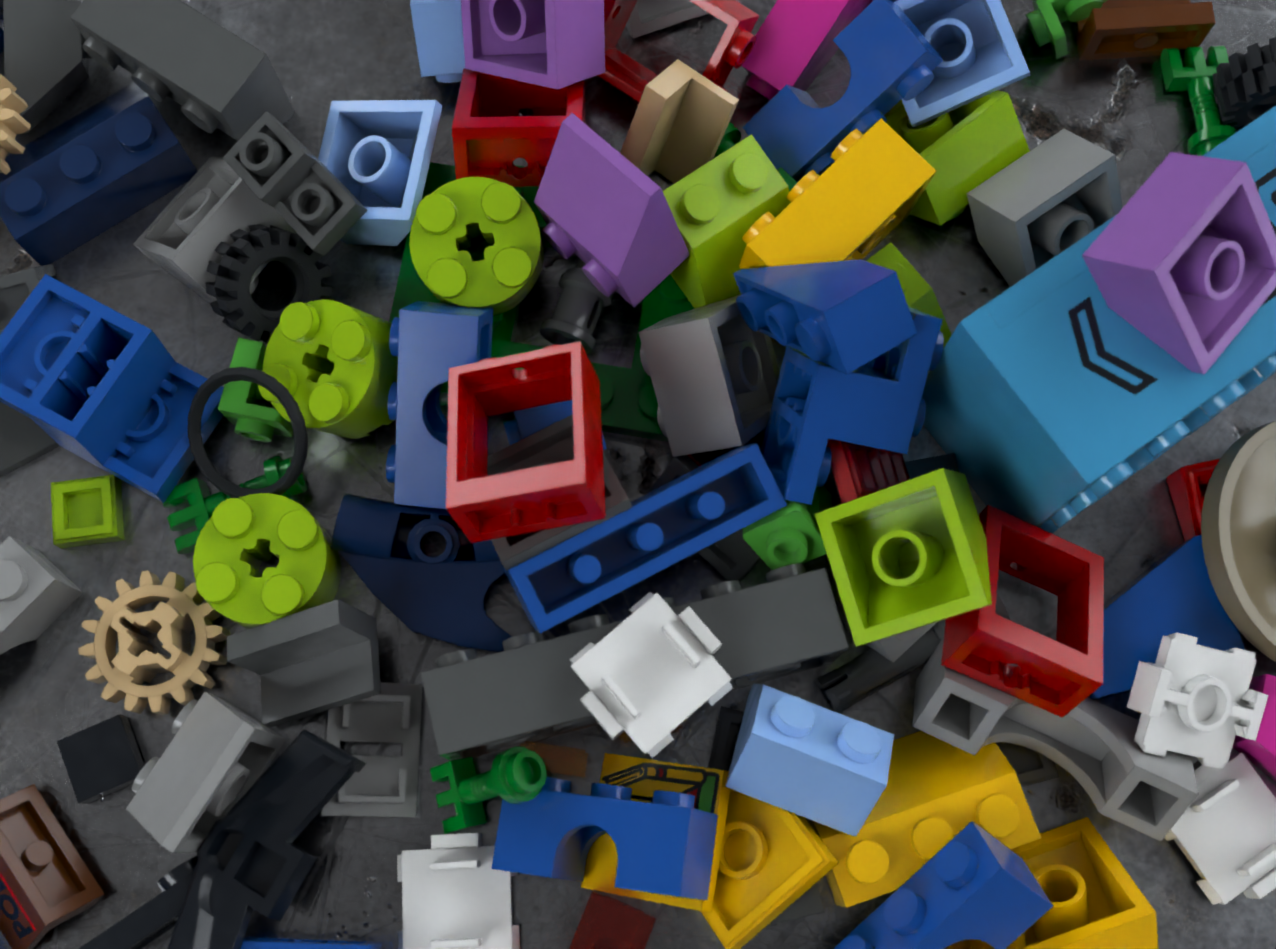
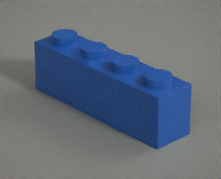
M757 443L737 447L631 501L632 508L565 540L507 571L503 567L533 628L542 633L787 506Z

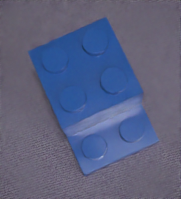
M45 274L0 334V402L31 418L61 447L164 503L194 460L188 438V414L192 399L207 378L177 363L151 329ZM220 386L211 394L204 406L201 417L203 445L224 416L218 410L224 389L223 386Z
M908 307L918 334L849 374H845L820 361H813L808 355L790 346H786L761 447V453L785 500L812 505L816 486L822 487L825 484L830 471L831 449L826 447L828 438L907 454L911 437H916L919 434L925 420L926 403L922 395L928 372L936 369L942 356L944 337L940 327L943 319Z

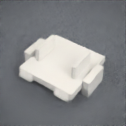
M649 592L629 609L632 614L596 645L592 642L587 644L570 659V662L572 663L571 668L590 690L580 699L581 703L610 738L614 740L625 731L644 755L648 753L653 758L674 740L670 733L705 702L713 706L733 687L730 683L732 678L712 656L720 649L721 642L694 611L687 607L677 616L658 593L654 595Z
M1177 632L1163 636L1155 664L1139 661L1127 703V708L1141 713L1134 742L1139 745L1144 753L1165 757L1166 751L1197 757L1203 766L1223 770L1225 763L1228 764L1235 736L1238 735L1256 741L1268 695L1249 689L1257 661L1254 659L1256 653L1236 647L1222 651L1196 644L1197 637Z
M1241 752L1232 756L1228 764L1225 763L1223 770L1203 766L1198 761L1193 764L1199 795L1164 838L1166 841L1174 839L1197 871L1201 879L1196 883L1212 905L1218 903L1225 905L1242 892L1246 898L1261 899L1276 888V798L1261 779V774L1245 753Z
M481 833L431 835V849L403 850L402 854H397V882H402L403 931H398V949H520V925H513L511 876H518V873L491 869L495 846H482Z

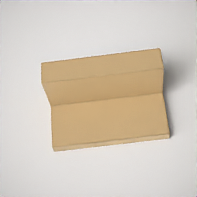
M677 59L645 86L620 153L647 176L655 170L675 184L714 158L739 99Z

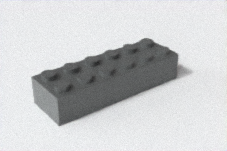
M797 563L766 573L767 582L761 585L741 589L739 580L718 583L700 591L701 600L676 606L673 597L662 599L677 616L687 607H690L721 642L720 649L712 656L732 678L730 681L733 687L730 691L831 665L849 648L825 568L807 572L804 563ZM607 614L595 615L570 623L568 626L571 634L544 640L542 633L538 631L530 632L502 641L504 648L502 652L477 657L475 649H465L437 657L435 659L437 668L421 672V678L439 756L449 761L468 757L474 759L504 751L514 746H523L599 726V723L580 701L590 690L571 668L572 663L570 659L590 642L596 645L624 620L610 623Z

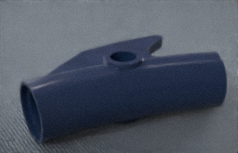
M348 493L344 494L333 531L331 550L341 553L372 594L415 633L462 647L495 652L504 651L502 641L512 636L487 616L483 606L484 596L489 586L505 573L504 566L491 540L470 543L447 509L400 505L390 501L366 498ZM430 532L441 533L446 539V548L437 557L427 555L422 549L423 538Z

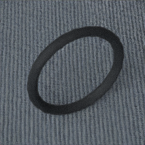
M247 367L226 368L208 378L199 387L192 399L188 414V438L191 452L202 473L218 490L232 498H240L257 493L282 495L295 484L303 471L307 458L308 435L305 420L298 403L288 389L278 380L257 369ZM243 380L266 388L278 398L292 423L294 453L290 466L282 478L266 488L248 489L228 481L213 466L203 446L201 417L204 406L212 393L220 386L231 381Z

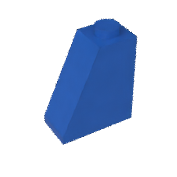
M1202 535L1194 536L1171 549L1104 604L1103 685L1088 696L1089 698L1097 700L1130 692L1139 661L1155 664L1163 636L1177 632L1197 637L1196 644L1222 651L1235 647L1245 650L1239 630L1225 612L1210 581L1203 553Z

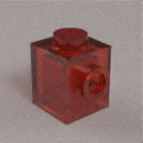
M593 890L569 949H645L654 927L656 916Z

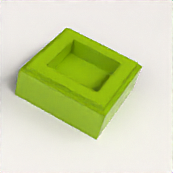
M114 475L51 483L53 545L63 549L125 541L121 479Z

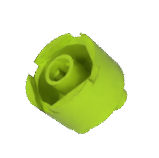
M464 177L440 186L419 202L410 230V254L419 277L437 299L442 303L462 307H493V316L515 308L527 296L542 271L544 250L535 214L526 200L513 186L485 177ZM478 236H483L487 244H494L484 249L485 259L480 261H473L470 253L464 251V249L472 246V239Z
M324 299L307 303L295 302L287 306L283 310L280 322L267 344L262 372L274 377L288 389L298 403L306 428L345 438L359 439L369 436L370 434L367 433L375 430L382 424L388 426L394 421L390 420L388 416V395L391 384L394 381L397 382L398 357L392 356L390 352L389 335L391 323L334 300ZM258 385L262 397L270 401L277 412L291 422L278 398L266 388Z
M257 493L240 498H229L222 501L215 508L212 516L198 536L193 554V570L198 593L212 608L244 628L250 629L333 601L341 579V559L338 551L331 550L332 538L306 508L294 500L281 495ZM274 554L279 559L277 567H266L263 574L260 573L259 569L262 562L269 561Z

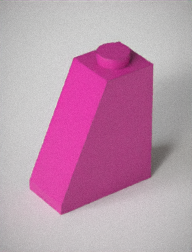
M777 0L756 33L755 45L741 66L751 74L746 85L769 101L786 84L806 91L839 49L833 39L873 0Z

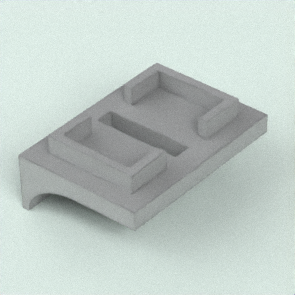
M381 682V694L326 710L324 740L340 748V742L401 744V756L352 755L365 762L366 765L360 772H355L323 807L319 816L416 818L422 684Z

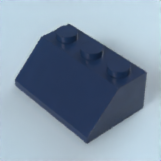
M132 82L23 146L25 148L23 154L11 153L5 158L11 171L7 175L0 172V217L15 241L40 266L48 265L187 183L197 173V169L148 94Z

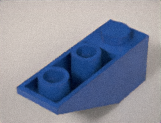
M861 259L746 268L733 273L741 293L736 298L737 307L743 320L752 331H759L772 337L781 345H788L808 355L813 361L825 363L845 374L851 373L918 334L896 271Z

